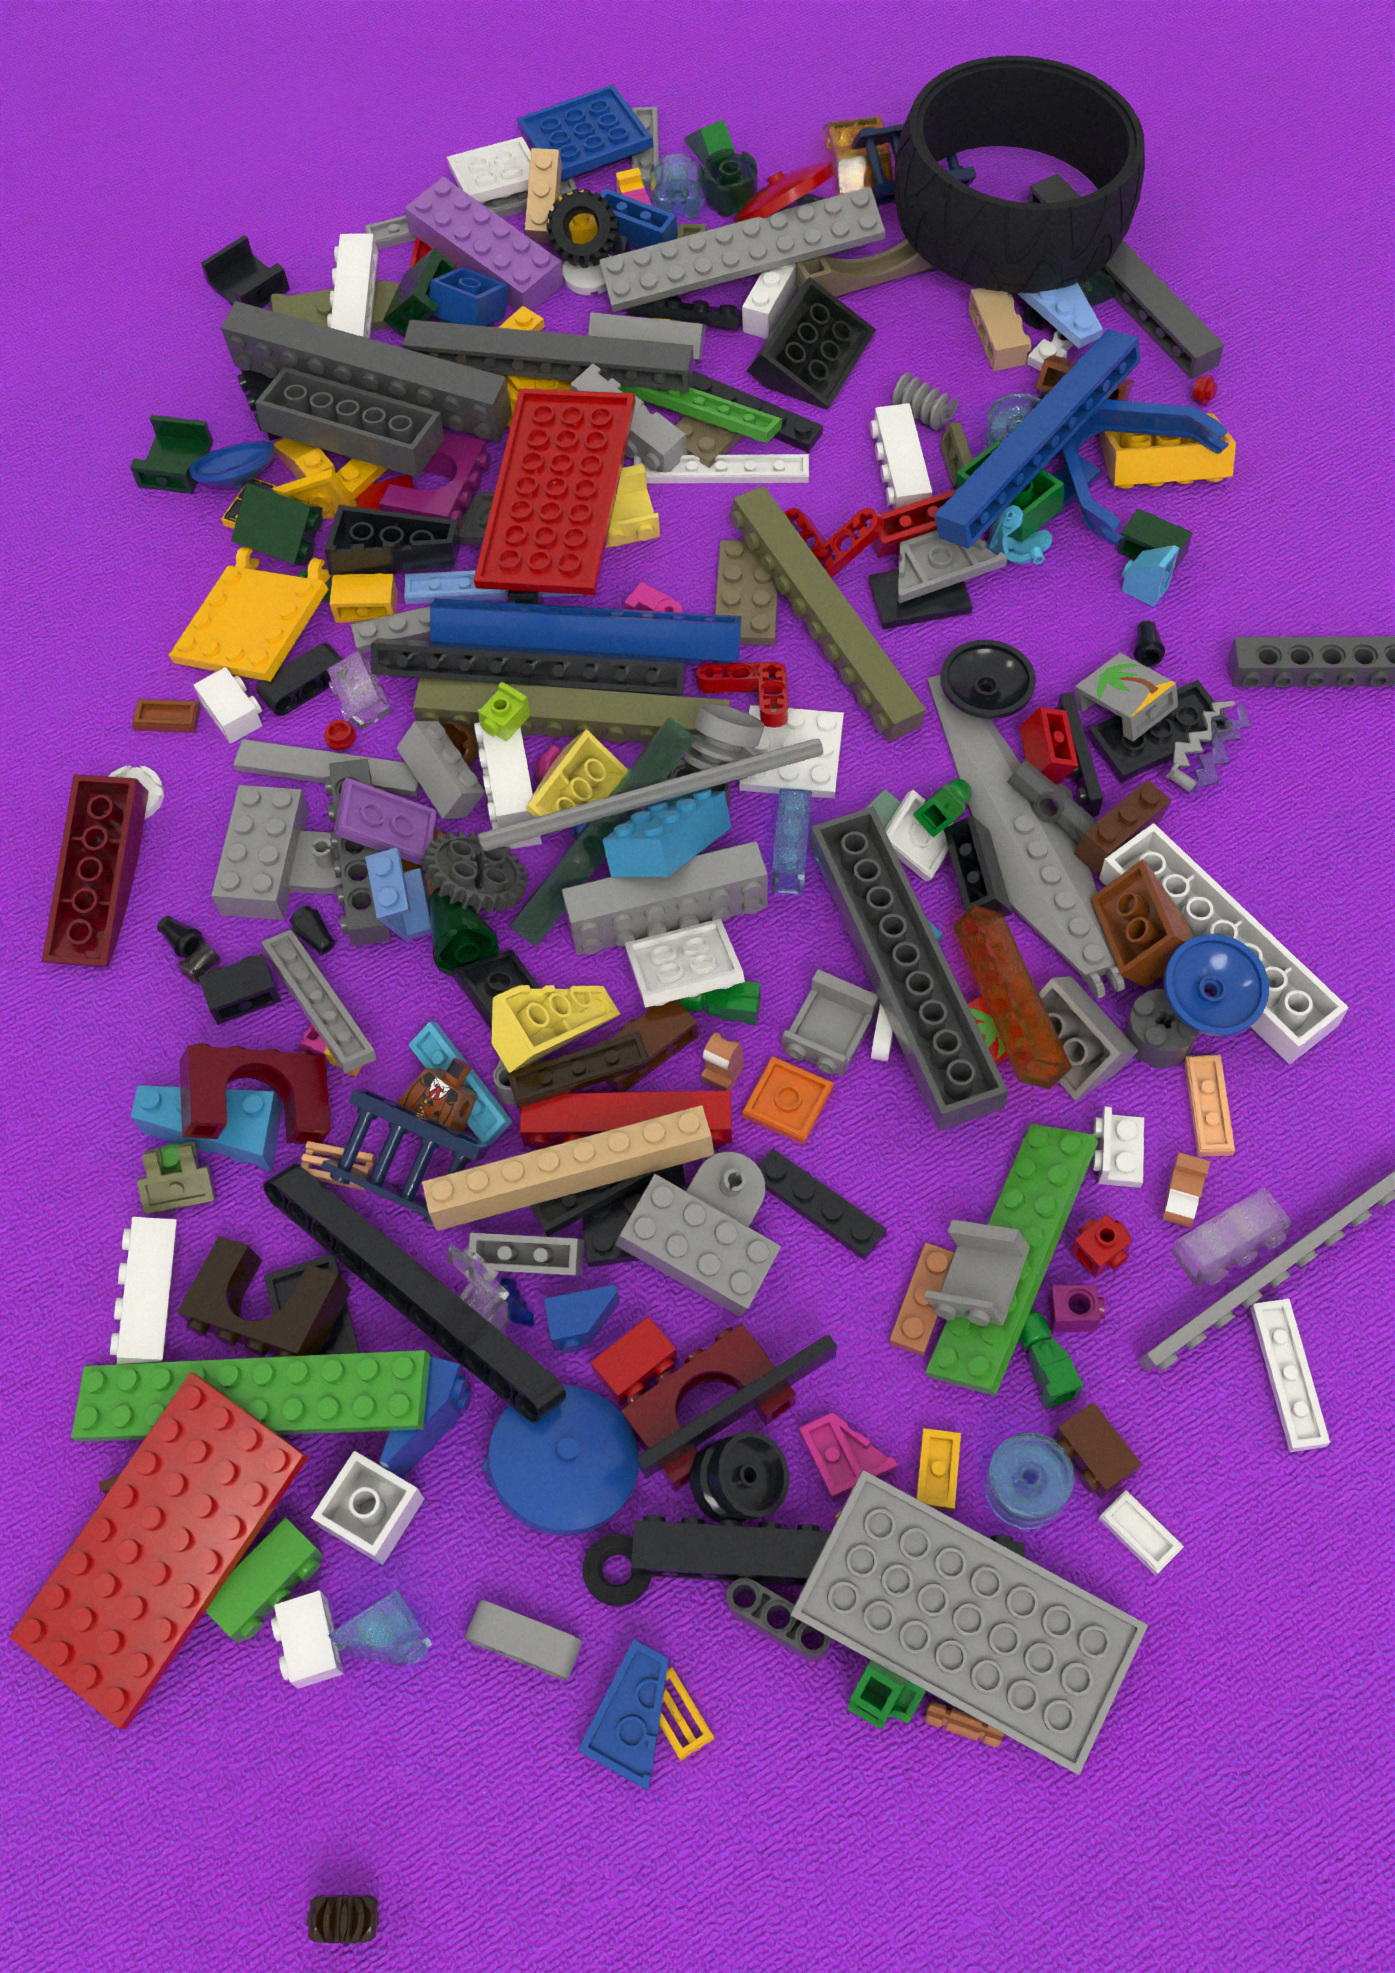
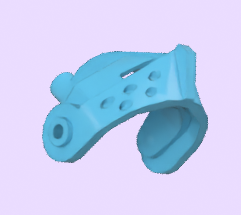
M1016 505L1006 508L991 524L990 537L985 548L996 554L1002 552L1006 555L1008 561L1015 564H1027L1032 561L1036 565L1041 564L1045 560L1043 552L1052 544L1051 533L1047 530H1040L1034 532L1021 543L1009 534L1021 526L1023 511Z

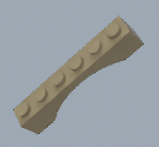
M906 239L887 251L869 257L841 259L824 255L796 263V288L799 290L810 277L834 297L935 267L924 260Z

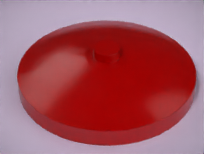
M831 161L808 165L784 175L782 171H779L768 177L767 181L769 184L751 197L733 218L735 223L756 217L764 219L809 193L836 173Z

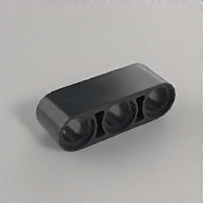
M322 643L278 669L271 682L262 680L258 684L257 694L276 716H284L340 682L347 675L349 666L330 644Z

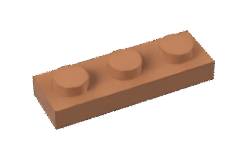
M925 1242L889 1340L890 1345L924 1357L938 1318L934 1313V1309L924 1298L926 1290L941 1293L955 1254L954 1252Z

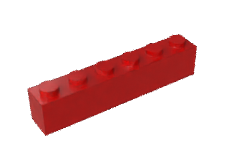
M731 1090L566 1093L521 1107L520 1134L524 1146L540 1150L702 1105L712 1136L713 1147L724 1145V1143H732Z

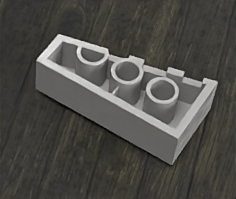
M593 363L570 384L571 391L623 393L619 390L621 384L613 378L607 381L600 375L601 369ZM635 396L636 404L625 455L629 458L638 456L642 459V463L651 470L665 473L671 472L680 463V458L683 455H688L686 434L658 412H655L653 415L649 413L644 402Z

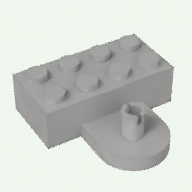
M238 786L211 895L221 916L285 920L291 892L329 895L337 893V886H343L342 877L336 878L334 858H339V850H333L331 833L305 831L309 808L302 789Z
M721 1152L708 1158L697 1171L687 1191L654 1174L615 1243L622 1250L739 1317L748 1310L782 1247L749 1228L763 1202L765 1181L761 1170L755 1162L747 1156L736 1152Z

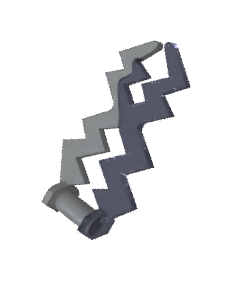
M1212 702L1210 704L1212 712H1202L1207 731L1188 733V743H1174L1172 769L1165 777V780L1168 781L1170 779L1189 792V797H1192L1198 788L1218 784L1220 779L1214 766L1230 763L1223 742L1241 741L1242 737L1238 729L1250 728L1252 726L1243 703H1240L1237 707L1240 720L1225 721L1224 726L1226 730H1218L1215 721L1227 720L1228 716L1223 710L1232 708L1235 702ZM1200 742H1210L1214 754L1198 756L1203 770L1195 769L1193 771L1197 781L1178 769L1190 767L1185 754L1202 753L1203 749Z

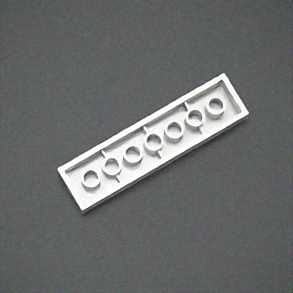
M1154 823L1104 859L1099 880L1105 886L1143 859L1148 863L1188 923L1193 937L1204 934L1229 936L1244 943L1258 956L1267 973L1269 997L1262 1015L1250 1027L1289 1065L1339 1026L1349 1007Z

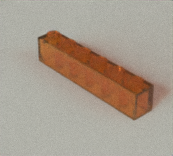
M973 904L953 925L955 933L1019 1082L1050 1090L1072 1069V1066L1003 913Z

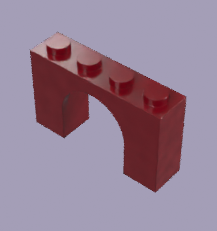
M199 1043L188 1045L179 1060L182 1137L218 1139L227 1125L226 1085L231 1081L242 1078L262 1081L277 1092L284 1106L286 1143L306 1144L307 1141L321 1144L331 1131L326 1060L324 1055H313V1053L308 1051L285 1053L277 1049H264L262 1051L246 1050L241 1046L220 1048Z
M743 1324L735 1329L732 1327L726 1328L716 1336L714 1340L716 1343L706 1350L702 1348L695 1350L685 1359L686 1364L675 1372L673 1370L666 1371L656 1379V1386L646 1393L640 1391L632 1395L625 1402V1408L621 1410L622 1416L645 1451L681 1428L677 1420L678 1408L684 1396L694 1387L707 1382H722L740 1391L775 1368L774 1364ZM790 1386L754 1410L764 1424L767 1425L796 1404V1393ZM696 1448L660 1470L675 1492L690 1482V1468L698 1452Z

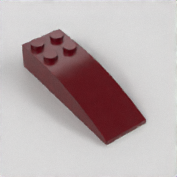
M73 775L42 962L109 967L134 880L149 791L137 778Z

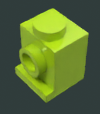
M504 682L498 685V691L478 711L482 729L488 735L498 736L506 742L531 716L527 696Z

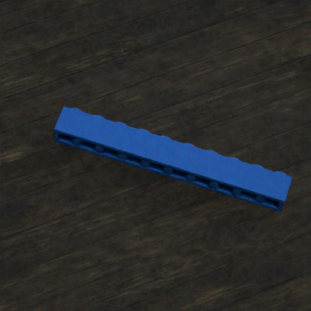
M1108 329L1095 341L1093 346L1083 357L1078 359L1069 372L1026 415L1025 419L1009 433L1008 437L992 451L991 455L956 490L953 496L938 509L935 514V521L939 538L968 549L977 541L1141 362L1138 337Z
M435 598L430 606V641L686 658V662L698 663L703 659L714 660L715 663L722 664L739 661L742 616Z

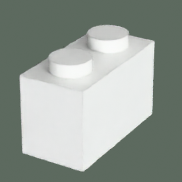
M226 667L193 684L201 704L230 744L262 727L258 715L262 710L254 696L247 697L245 694L247 689L238 675L233 677Z
M319 1590L275 1604L276 1617L271 1618V1625L276 1641H282L284 1656L279 1657V1664L284 1680H290L292 1685L300 1689L343 1675L344 1672L328 1598Z

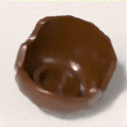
M453 721L442 723L441 725L444 727L446 734L460 751L462 758L470 768L479 753L475 732L461 723Z

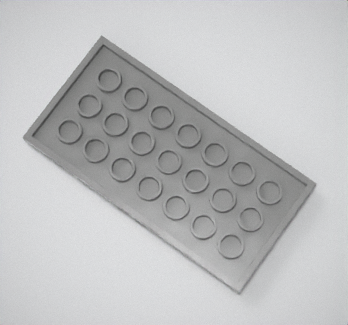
M864 1470L861 1471L790 1612V1615L1078 1775H1080L1148 1627L1146 1623Z

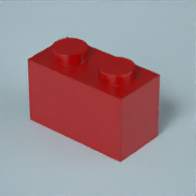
M1039 707L1019 726L1026 760L1054 784L1062 782L1078 767L1067 711Z
M648 1316L590 1363L594 1375L621 1406L632 1395L640 1391L645 1393L647 1390L646 1385L656 1377L661 1376L668 1370H673L678 1358L676 1348Z

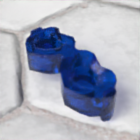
M505 1277L502 1278L497 1288V1298L509 1303L507 1307L508 1320L522 1326H534V1315L528 1311L527 1302L520 1299V1291L516 1288V1281Z

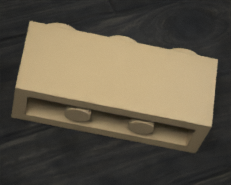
M531 148L525 232L527 237L536 243L551 244L547 230V223H549L548 213L549 210L553 211V203L556 200L558 201V196H560L562 160L559 150Z
M984 288L972 289L968 311L992 370L998 371L1026 365L1027 353L1031 351V340L1028 334H1024L1022 318L1020 314L1016 315L1012 295L1007 292Z

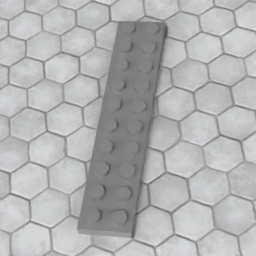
M870 186L781 210L764 219L756 217L600 259V265L612 310L616 312L885 239V229Z

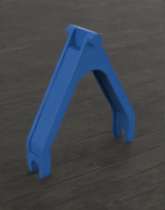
M1106 399L1061 448V452L1085 525L1105 541L1115 545L1124 537L1115 531L1120 527L1119 523L1121 521L1117 516L1092 499L1078 457L1079 448L1087 439L1095 434L1106 431L1192 438L1216 454L1221 453L1229 446V443L1220 439L1227 433L1226 428L1198 408Z

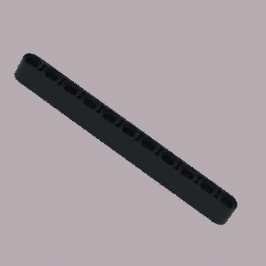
M292 1164L264 1182V1192L277 1209L530 1422L537 1423L565 1401V1389L552 1373L298 1164Z

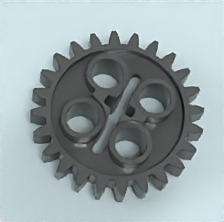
M460 830L457 837L450 831L447 832L446 837L438 835L436 841H430L422 859L421 869L426 871L424 879L432 880L430 888H440L438 895L440 897L450 896V904L459 901L462 903V909H466L470 905L473 906L476 913H479L481 908H485L489 914H492L494 907L501 913L504 912L506 907L513 909L515 903H520L528 885L526 882L528 874L524 873L526 866L517 864L520 857L510 856V848L501 849L499 847L483 851L475 832H472L470 837H467Z

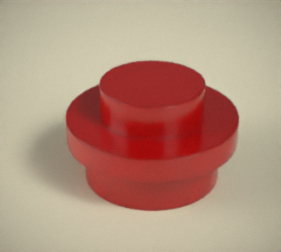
M1212 375L1198 377L1195 382L1193 399L1199 401L1201 405H1207L1209 400H1213L1216 395L1217 383L1214 382Z
M335 720L327 726L324 739L331 749L345 750L355 742L356 732L354 727L348 722Z

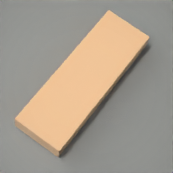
M1221 1055L1186 1056L1184 1065L1197 1157L1233 1156L1235 1146Z

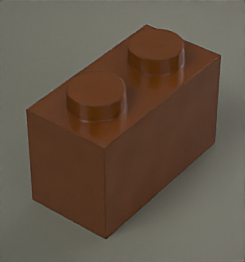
M1094 1402L1058 1426L1053 1436L1056 1440L1054 1445L1058 1453L1065 1461L1071 1460L1079 1470L1078 1478L1088 1492H1095L1100 1499L1136 1475L1142 1466L1141 1462Z

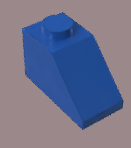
M616 1284L544 1298L550 1338L554 1351L561 1350L562 1353H573L581 1350L584 1345L592 1343L620 1303Z

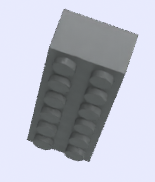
M283 367L255 402L261 431L414 477L420 475L444 441L441 412L287 367Z

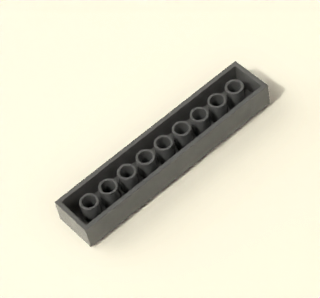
M238 301L234 302L221 327L234 365L245 371L251 370L262 373L269 378H275L283 367H287L441 412L443 426L450 427L455 431L475 434L482 439H492L499 442L512 416L506 377Z
M874 806L811 826L812 852L938 1131L1004 1109L1008 1089Z

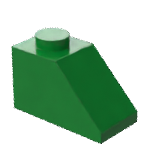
M724 119L684 137L687 145L703 165L712 162L715 167L729 161L727 155L735 152Z

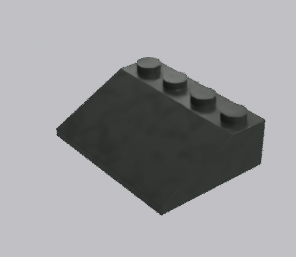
M809 277L793 296L748 367L747 372L771 390L827 410L876 329Z

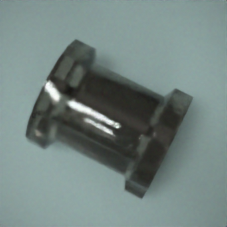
M199 941L196 944L197 949L184 962L179 961L176 964L179 971L196 985L200 983L199 976L204 975L214 964L218 965L221 962L218 954L203 941Z

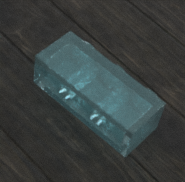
M780 788L772 863V892L805 893L812 813L811 790Z

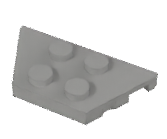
M938 530L900 542L898 602L902 603L1005 567L1007 557L1002 552L996 555L985 548L986 542L979 538L968 549L939 538Z

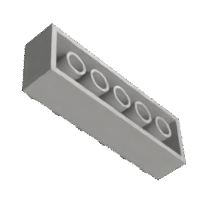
M757 841L695 856L669 877H609L562 889L567 921L576 954H596L605 948L625 946L624 943L720 918L723 922L733 916L755 914L764 908H768V874Z

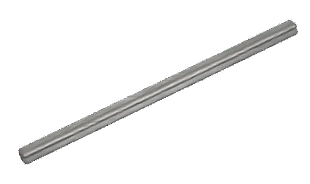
M820 739L804 741L483 832L478 835L479 845L483 851H489L815 758L823 754L822 743Z

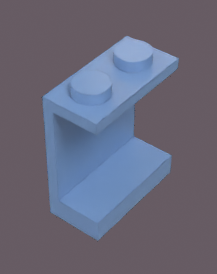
M397 847L365 856L376 918L405 941L431 934L429 894L426 879H424V871L418 868L403 873L400 851Z

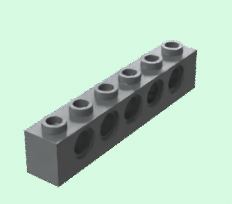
M1395 636L1235 637L1229 654L1232 687L1286 688L1289 686H1308L1317 688L1320 686H1340L1348 688L1352 686H1372L1378 688L1395 686Z
M368 758L329 763L330 776L324 777L327 796H333V803L327 804L330 823L336 822L342 783L346 777L372 786ZM330 831L333 850H339V858H334V869L336 878L342 877L343 885L337 886L339 906H345L346 914L340 915L342 934H349L351 946L391 941L390 929L376 918L365 856L379 853L380 851L334 835V831ZM354 850H362L358 853H351ZM360 877L365 878L361 881H354L355 879ZM363 905L369 906L366 909H357L358 907Z

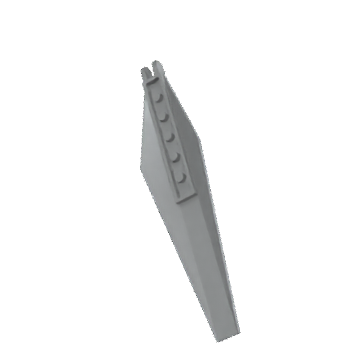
M941 674L927 678L930 693L958 778L968 782L971 787L972 795L967 803L970 814L990 831L1011 908L1078 971L1083 982H1087L1096 999L1105 996V987L1100 978L1102 975H1106L1114 991L1118 992L1125 989L1124 978L1116 966L1113 953L1091 901V897L1097 893L1091 870L1074 855L1077 844L1053 822H1044L1039 819L1035 814L1034 805L1007 783L1021 763L991 719L974 717L956 708L947 699L942 690Z

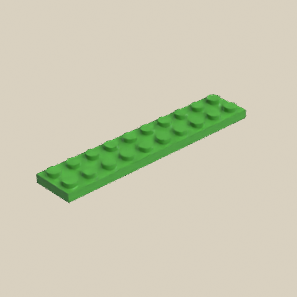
M425 1350L84 1366L71 1439L77 1442L144 1440L190 1372L198 1374L279 1435L423 1430L430 1354Z

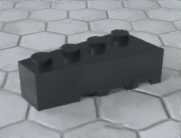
M339 505L325 547L329 575L455 568L460 549L458 520Z

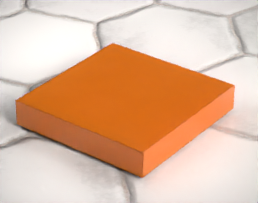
M772 1056L742 1111V1117L805 1145L834 1089V1083Z

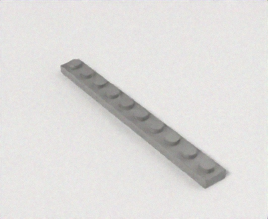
M1395 1170L1140 1357L1137 1361L1146 1372L1156 1366L1160 1371L1166 1369L1179 1359L1175 1352L1186 1345L1191 1350L1207 1338L1203 1331L1212 1324H1214L1217 1330L1235 1317L1231 1310L1239 1304H1242L1245 1309L1263 1297L1259 1290L1269 1283L1272 1288L1276 1287L1291 1276L1287 1269L1293 1264L1297 1263L1301 1268L1317 1257L1318 1254L1314 1249L1320 1244L1324 1243L1328 1248L1344 1237L1345 1234L1341 1229L1347 1224L1351 1223L1355 1228L1372 1216L1368 1209L1377 1203L1382 1208L1395 1199Z

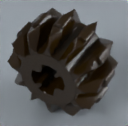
M368 1895L316 1896L310 1900V1912H307L306 1926H309L308 1938L317 1943L369 1942L376 1937V1926L379 1925L378 1900Z

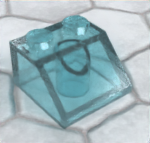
M398 1589L328 1635L331 1642L347 1656L395 1666H401L405 1662L408 1666L416 1663L428 1653L426 1648L433 1644L411 1605Z

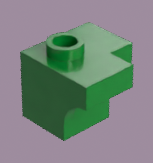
M871 1660L850 1698L847 1709L880 1730L883 1729L888 1718H896L909 1724L926 1690Z

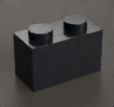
M263 954L245 957L238 963L224 968H215L207 974L199 976L209 1010L217 1025L281 1002L271 970Z

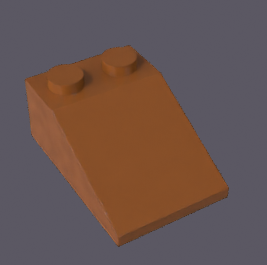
M1143 859L1091 897L1120 974L1144 988L1162 977L1172 954L1183 943L1194 938L1188 923L1148 863Z

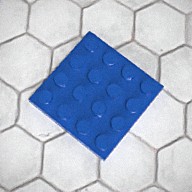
M614 84L517 118L519 129L532 148L559 150L562 160L561 181L568 180L572 176L583 172L593 171L595 168L605 164L615 163L627 156L640 154L644 150L654 147L652 136Z

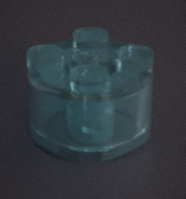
M671 154L661 158L660 163L655 167L653 165L650 169L651 205L673 213L676 217L686 216L690 219L698 217L700 209L705 202L702 165L699 162L697 165L691 161L690 156L684 154Z

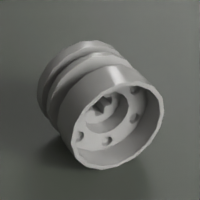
M714 703L700 704L694 727L704 735L690 736L689 744L692 747L686 748L684 759L694 767L706 770L752 757L754 755L745 748L758 747L764 730V723L748 713L728 706Z

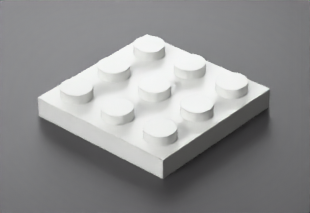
M523 137L447 156L448 166L458 187L481 204L492 199L508 198L512 194L528 191L531 151Z
M750 705L749 714L760 720L759 706ZM788 708V722L785 725L776 728L764 726L758 747L745 749L755 756L804 741L820 739L823 754L815 758L748 776V778L740 780V791L835 799L844 713ZM771 709V712L777 711V709Z
M721 918L624 943L645 1008L661 1006L669 1001L685 997H696L701 993L720 988L727 989L735 984L745 982L743 970Z

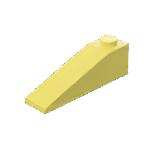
M586 729L563 748L549 767L525 808L536 818L614 796L620 791L632 773Z
M519 985L493 998L491 1044L508 1072L511 1073L617 1018L621 1014L604 986H572L569 989H555L554 985H545L542 989H530L529 985Z

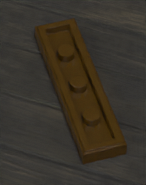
M640 1032L507 1073V1077L517 1108H521L651 1067Z

